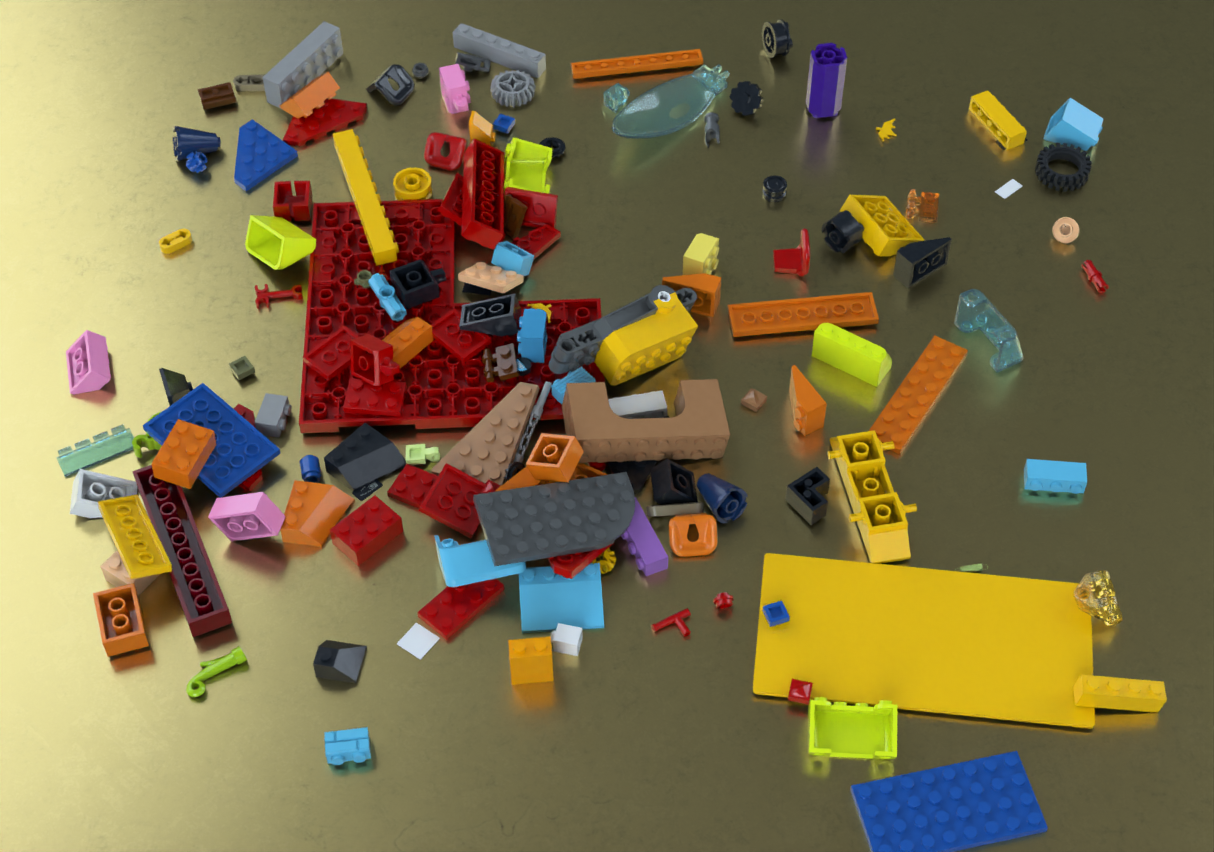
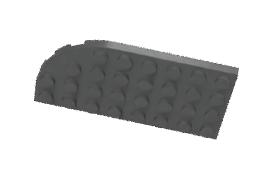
M627 472L569 480L568 483L556 482L476 494L473 497L494 566L604 548L614 543L618 537L627 531L635 511V495Z

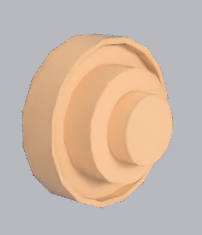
M1063 217L1055 222L1052 232L1057 241L1068 244L1077 239L1080 228L1074 219Z

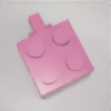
M459 64L440 67L441 93L448 112L454 114L469 111L468 103H471L467 91H470L468 81H465L464 70L460 69Z

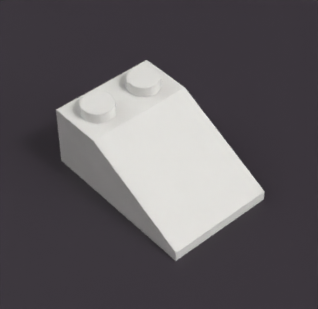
M80 469L73 481L70 514L87 518H101L102 515L98 508V501L137 495L136 482Z

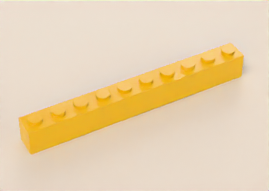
M353 129L333 133L334 146L375 264L377 266L397 261L396 253H399L397 242H393L395 238L393 231L389 230L390 223L388 217H384L386 216L384 206H380L381 198L379 193L376 194L377 187L375 181H371L373 180L371 170H367L369 168L367 159H363L364 151L362 147H359L358 135L355 136Z

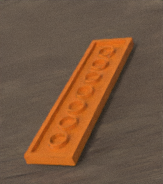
M872 292L728 305L733 337L816 330L822 323H831L838 327L878 324L879 322Z
M934 335L869 431L875 430L877 438L882 443L893 441L894 449H890V451L900 455L967 356L968 350Z

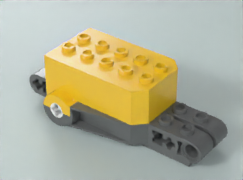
M658 285L652 289L651 293L602 318L561 334L556 343L557 346L554 347L549 361L550 370L556 374H563L568 371L573 372L584 364L589 365L595 362L611 385L616 386L681 358L698 327L689 314L697 299L696 292L690 288L674 291L668 286Z

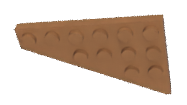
M524 382L517 384L432 468V474L439 476L444 465L447 463L485 484L489 479L502 486L506 482V479L503 478L506 476L505 469L514 461L537 398L539 386Z

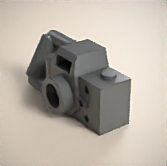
M457 52L455 64L464 66L463 70L473 72V69L483 72L490 71V60Z

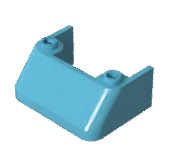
M434 535L439 565L445 583L449 587H458L510 576L526 570L525 562L494 566L486 540L459 545L453 539H445L440 542L439 536Z

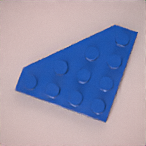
M253 119L239 128L234 174L235 184L247 192L298 156L297 151Z

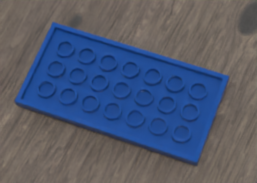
M1017 751L851 785L850 789L871 852H954L1046 832L1048 829Z

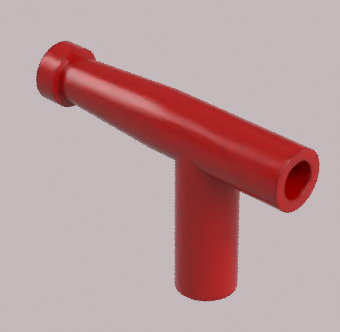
M686 608L656 624H652L651 628L653 632H656L675 623L683 636L686 637L691 631L682 619L691 616V613Z

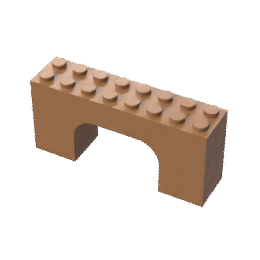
M718 379L680 380L674 401L676 417L626 419L616 415L609 406L605 382L566 384L562 403L566 435L575 436L584 452L578 462L581 464L586 462L661 461L666 458L669 460L723 458L730 437Z

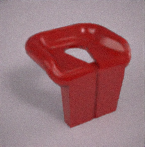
M433 132L427 137L424 159L432 167L449 171L457 170L463 163L467 140L461 137ZM445 141L450 143V154L447 157L441 155V149Z
M806 228L801 230L800 245L797 248L773 250L774 272L797 274L799 276H805L809 273L810 242L809 232Z

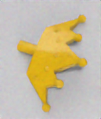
M895 118L884 122L882 128L876 127V130L880 131L878 135L882 142H884V138L889 139L888 136H897L892 131V128H895L892 125L896 120Z
M541 303L527 305L534 309L544 310L547 314L548 323H551V311L548 309L551 307V304L547 306Z

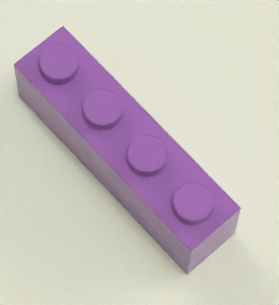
M635 497V511L631 524L621 536L627 540L631 555H635L638 569L643 570L645 576L668 569V556Z

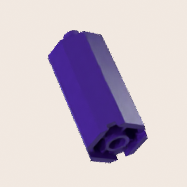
M834 43L818 44L816 49L811 51L806 106L808 112L812 113L814 118L837 116L842 106L847 55L844 48L840 47L839 49Z

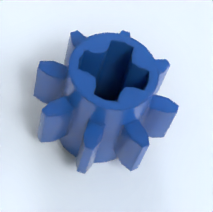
M195 151L186 156L188 159L186 166L190 171L199 173L207 168L205 165L207 158L203 153Z

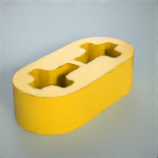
M179 229L159 240L161 252L170 254L189 245L192 242L191 233L188 229Z

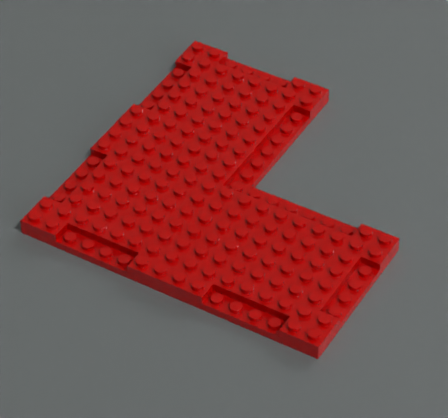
M443 199L381 201L380 206H384L386 213L384 217H388L390 223L389 230L393 231L395 238L393 242H397L399 253H396L397 261L377 266L354 202L314 203L312 237L316 239V248L310 254L303 356L344 325L359 337L370 334L383 340L408 319L419 317L431 325L454 308L461 313L462 305L469 303H454L455 221L444 217L438 212ZM419 259L425 262L430 271L442 268L446 274V280L438 284L440 297L407 309V315L398 322L392 320L387 311L381 307L380 300L371 286L364 288L354 283L357 274L362 270H367L372 275L377 273L383 274L389 285H391L390 270ZM600 298L518 301L522 310L521 316L524 314V309L531 308V306H527L528 304L541 303L545 306L551 304V307L548 308L551 311V323H548L546 318L547 345L544 363L531 362V372L525 376H518L503 381L500 380L499 376H495L493 382H487L484 376L485 364L482 362L483 350L463 363L433 338V341L400 368L399 373L393 375V382H406L407 385L401 417L343 412L350 378L359 379L351 375V365L328 381L303 362L299 413L300 432H339V427L362 426L364 423L370 426L415 424L416 429L475 427L520 382L539 386V392L534 403L536 405L546 381L553 384L555 380L564 378L570 372L556 374L549 368L551 354L554 347L557 346L556 343L559 336L600 319ZM518 333L506 336L487 334L492 338V343L485 349H490L491 354H496V347L514 343L517 358L521 357V354H518V344L521 343L517 342ZM595 362L589 365H582L583 369L590 373L596 382H605V376ZM497 363L492 364V367H497ZM550 389L539 420L564 419L562 404L552 396V389Z

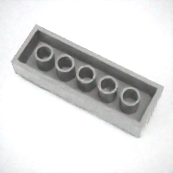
M324 21L262 77L267 103L280 108L279 105L320 76L333 62L342 56L343 47L339 27Z

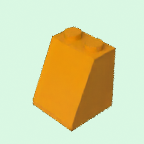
M551 636L508 640L512 685L554 681Z

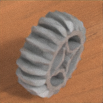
M505 70V73L500 72L499 75H495V78L492 79L491 93L496 103H500L501 106H513L514 108L518 105L521 107V104L526 105L534 97V80L525 71Z

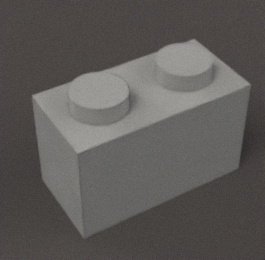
M265 393L255 420L256 429L263 435L280 437L282 430H285L287 415L290 416L292 410L288 396Z

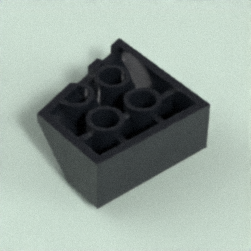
M367 423L360 426L324 457L326 472L352 491L374 483L375 479L379 477L389 476L393 474V471L399 468L403 469L406 465V460L394 443Z

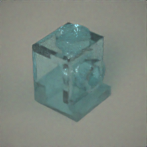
M619 83L615 84L604 92V105L616 113L618 108L627 102V96L630 95L629 90Z

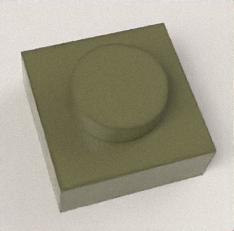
M246 356L229 363L230 370L238 380L255 372L254 366Z

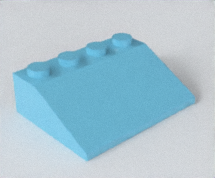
M600 563L589 564L572 579L555 574L551 566L526 568L524 572L518 574L522 633L556 631L558 623L582 629L604 628Z

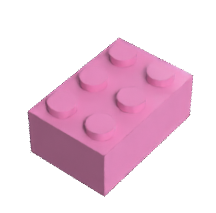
M264 492L216 498L208 516L230 541L277 536L286 517Z

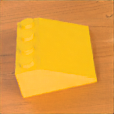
M849 195L840 209V212L849 211L857 222L863 225L862 238L879 257L893 256L901 247H905L910 243L925 241L886 196Z

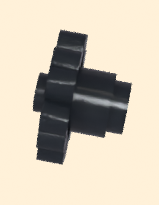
M750 81L739 82L737 88H732L730 99L733 101L731 107L736 113L742 112L744 116L755 114L756 109H760L764 101L763 97L760 96L762 89L759 88L758 84H751Z

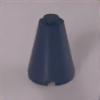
M180 126L173 127V132H176V137H173L174 156H177L176 161L187 159L186 156L191 152L197 151L207 154L218 150V147H221L220 137H217L215 133Z
M710 473L699 477L697 488L719 522L728 523L727 520L730 519L734 521L744 512L747 506L746 497L748 498V495L742 488Z

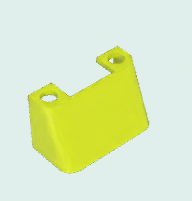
M513 137L511 143L507 144L506 154L504 155V196L506 187L549 194L550 185L546 184L545 186L546 171L552 160V148Z
M815 697L814 700H810L808 705V754L826 757L895 759L897 757V704H892V701L881 700L874 707H868L867 703H855V706H847L846 702H834V705H831L827 698Z

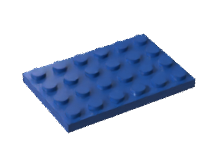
M204 383L143 425L144 431L161 446L178 419L213 430L216 446L197 478L220 498L280 454V449Z

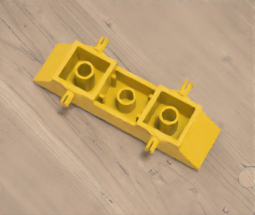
M875 430L830 438L829 441L833 451H828L827 454L829 460L836 459L854 514H849L848 517L850 523L857 521L870 563L882 564L910 559L908 522L905 515L909 512H917L916 503L904 505L900 501L897 492L893 490L885 467L886 460L883 454V450L894 449L893 441L882 443L877 438Z

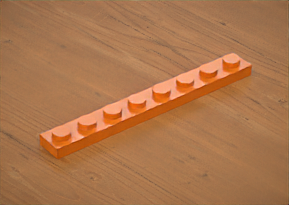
M700 49L575 62L571 63L573 79L703 65V57Z

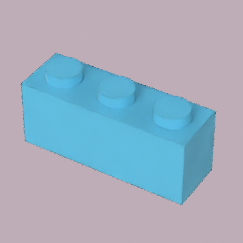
M1037 459L1026 460L1024 467V489L1084 494L1087 485L1086 463Z

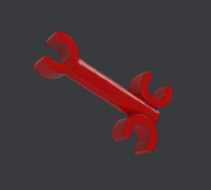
M265 284L263 290H259L258 285H255L257 309H260L261 303H266L267 308H269V299L293 297L296 300L303 299L301 285H295L290 290L269 292L267 284Z

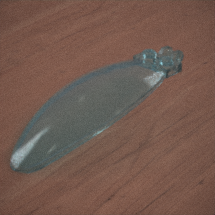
M704 64L692 74L654 87L634 99L617 114L613 120L612 130L618 136L633 139L653 138L676 132L694 122L707 109L714 96L727 88L728 83L725 80L729 77L730 73L725 70L719 74L722 70L721 65L710 69Z

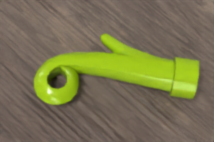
M240 646L231 650V653L225 656L200 662V666L206 668L190 679L186 687L187 694L191 697L201 696L206 688L203 681L236 664L240 665L247 661Z

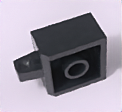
M420 259L390 270L391 285L394 287L406 310L439 298L438 284L446 280V274L442 268L430 271L425 262Z

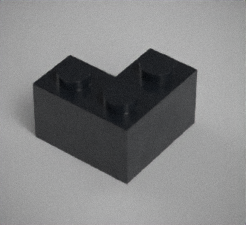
M816 467L787 485L785 500L810 525L826 516L828 501L823 496L828 494L830 478Z

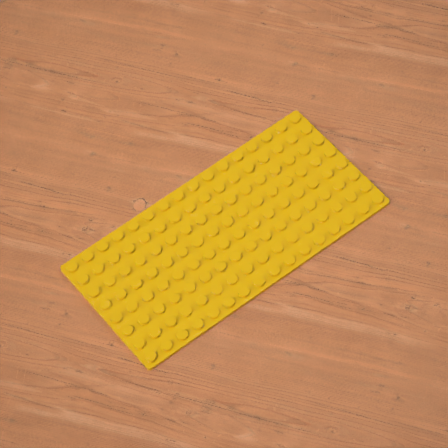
M766 553L764 555L752 690L754 694L788 697L791 680L796 679L813 683L810 700H814L815 697H825L828 702H846L847 704L867 703L868 706L879 704L881 700L892 701V704H897V709L1094 728L1095 707L1075 706L1073 686L1081 674L1093 675L1091 592L1088 584ZM782 601L790 616L789 622L770 627L762 611L763 606Z

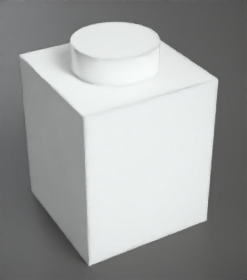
M558 623L556 631L553 630L551 633L553 651L578 656L583 639L582 628Z

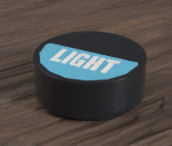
M524 357L517 358L519 376L529 374L532 369L530 360Z

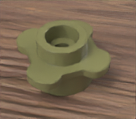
M367 270L360 271L354 283L364 288H369V279L372 277L371 272Z

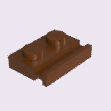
M230 82L198 89L204 110L236 103Z
M507 194L504 196V232L512 238L518 237L527 206L518 199L512 198L511 194Z

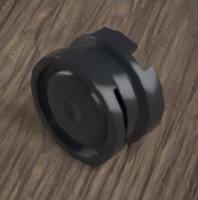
M777 175L767 177L763 182V197L769 202L782 201L787 194V181Z

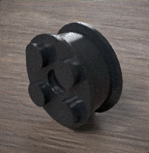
M782 19L776 23L765 22L763 24L762 42L768 57L774 58L777 54L786 56L790 48L793 47L789 33V24Z

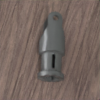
M713 112L707 113L704 117L706 123L704 130L705 143L709 148L711 139L716 138L717 143L720 144V127L718 125L719 115Z

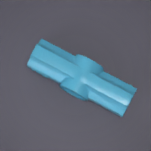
M377 273L372 275L369 279V285L380 300L381 307L387 311L392 320L397 322L403 320L407 312L396 296L394 287L389 285L383 274Z

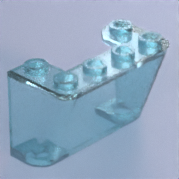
M970 289L961 293L954 324L958 329L965 333H971L980 329L999 350L998 353L990 358V365L997 373L1020 363L1024 356L1018 334L1013 326L980 290Z

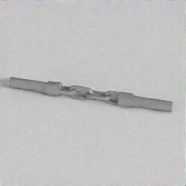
M548 381L545 382L538 401L532 409L529 424L522 436L513 463H522L524 459L523 455L529 445L534 428L543 413V406L551 389L552 383ZM524 438H528L526 444L522 445Z

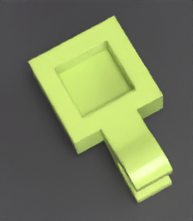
M425 444L406 445V464H426V459L433 462L440 461L439 447L426 448Z

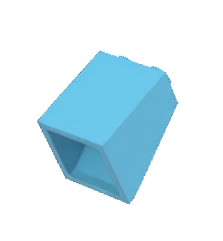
M1069 98L1051 116L1043 139L1053 143H1060L1061 145L1067 143L1069 147L1073 144L1075 145L1074 148L1080 147L1081 150L1086 151L1091 146L1097 144L1099 140L1098 134L1103 128L1101 126L1103 118L1072 98Z

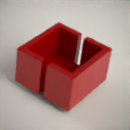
M310 180L294 181L296 196H293L291 181L275 182L273 197L274 216L282 217L287 221H291L292 218H295V221L311 220L312 190Z

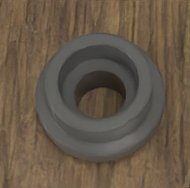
M420 62L413 66L412 73L415 77L422 78L428 75L429 69L426 64Z

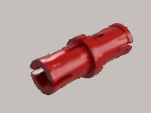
M1091 260L1084 261L1081 267L1088 275L1089 282L1094 284L1098 293L1106 292L1109 286L1102 278L1101 271L1096 269Z

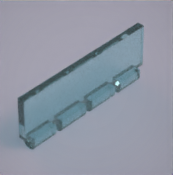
M122 424L110 429L112 433L110 436L107 431L92 436L93 443L90 442L89 438L75 443L76 450H72L71 446L57 450L59 456L56 459L64 476L66 477L78 472L80 469H86L132 450L134 436L130 428L125 429Z

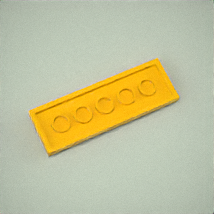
M138 494L98 501L100 513L130 579L172 571V564Z

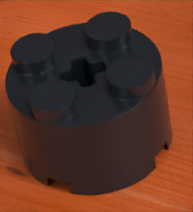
M845 210L822 225L821 231L825 233L824 241L829 248L837 253L839 251L845 253L861 241L864 227L861 223L857 222L849 211Z

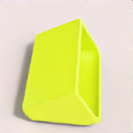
M250 215L245 246L249 253L271 268L283 270L313 253L316 248V239L282 217Z
M831 323L820 324L814 332L812 357L875 387H878L891 369L892 358L886 350Z

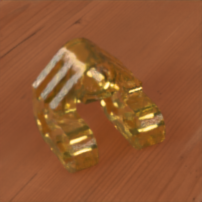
M1101 570L1085 574L1074 591L1078 608L1093 617L1103 618L1104 623L1108 626L1117 625L1122 622L1123 617L1117 598L1114 597L1115 590L1109 572Z

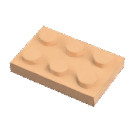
M477 262L475 265L460 272L458 280L504 294L523 283L524 275L517 274L515 271L503 270L498 266L492 267L484 262Z

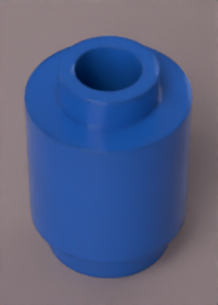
M313 455L304 456L299 462L302 479L305 482L318 483L321 478L318 457Z

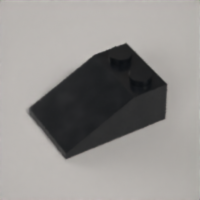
M946 237L920 241L901 247L896 253L893 276L907 288L918 283L947 264L952 239Z
M516 294L462 305L460 329L496 336L518 333L522 310Z

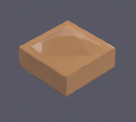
M751 388L741 399V404L757 412L767 401V396Z

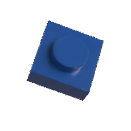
M499 114L492 124L493 129L508 134L515 125V118Z
M782 601L763 606L762 611L770 627L789 622L790 616Z

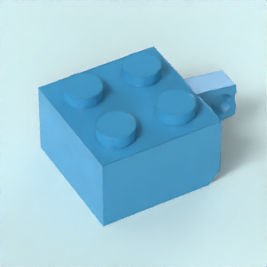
M534 308L524 309L523 316H520L519 327L522 329L518 330L517 342H521L518 344V354L529 359L530 362L544 363L547 345V314L544 310Z

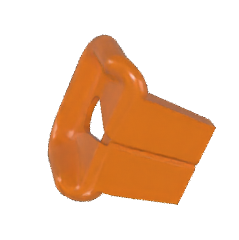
M704 512L675 515V517L671 518L669 521V540L673 553L680 557L711 554L716 549L718 543L716 519ZM689 524H696L699 538L694 542L687 538Z

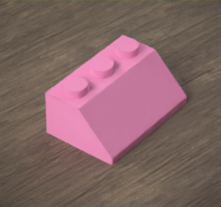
M86 330L66 351L70 394L74 395L100 390L110 381L111 374L106 337Z

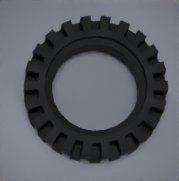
M1056 143V146L1050 144L1049 148L1047 146L1044 147L1038 154L1035 167L1036 176H1038L1039 181L1043 180L1042 184L1046 185L1049 183L1048 187L1051 189L1053 186H1056L1055 190L1059 191L1060 187L1063 188V191H1067L1068 188L1070 191H1074L1075 187L1079 189L1081 185L1084 186L1088 181L1092 164L1089 155L1086 156L1087 153L1085 151L1081 152L1080 147L1074 149L1075 145L1073 144L1070 147H1067V143H1063V146L1060 143ZM1056 159L1067 160L1074 163L1079 171L1071 175L1059 174L1051 170L1048 163Z

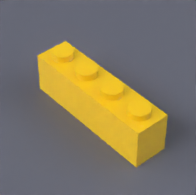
M988 90L971 96L969 110L1007 150L1024 144L1027 133L1026 129L1021 126L995 96Z
M1081 674L1073 686L1075 706L1158 713L1167 701L1163 681Z

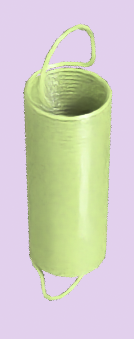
M981 563L957 568L960 569V572L968 573L985 570Z

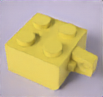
M703 233L696 234L683 256V275L700 273L711 275L712 270L717 268L719 259H717L719 238Z

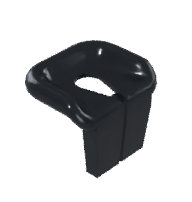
M394 64L380 73L366 90L370 93L378 89L389 103L397 106L401 105L411 95L415 85L406 70L401 65ZM389 77L398 83L399 89L397 91L391 87L388 81Z

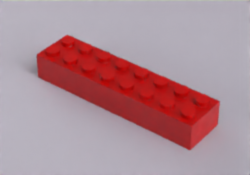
M473 139L464 153L461 236L467 240L479 243L483 247L494 250L504 235V152L477 139Z

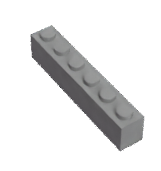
M460 23L453 31L454 48L488 59L516 71H525L526 74H530V76L537 79L546 70V54L463 23Z

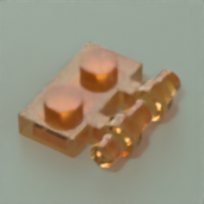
M910 190L907 196V218L913 219L914 216H919V221L936 223L939 193L922 192L921 196H917L916 190Z

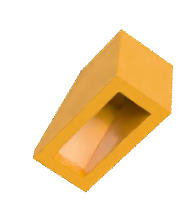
M472 111L469 119L470 143L473 139H477L492 146V142L495 143L496 132H493V125L476 111Z

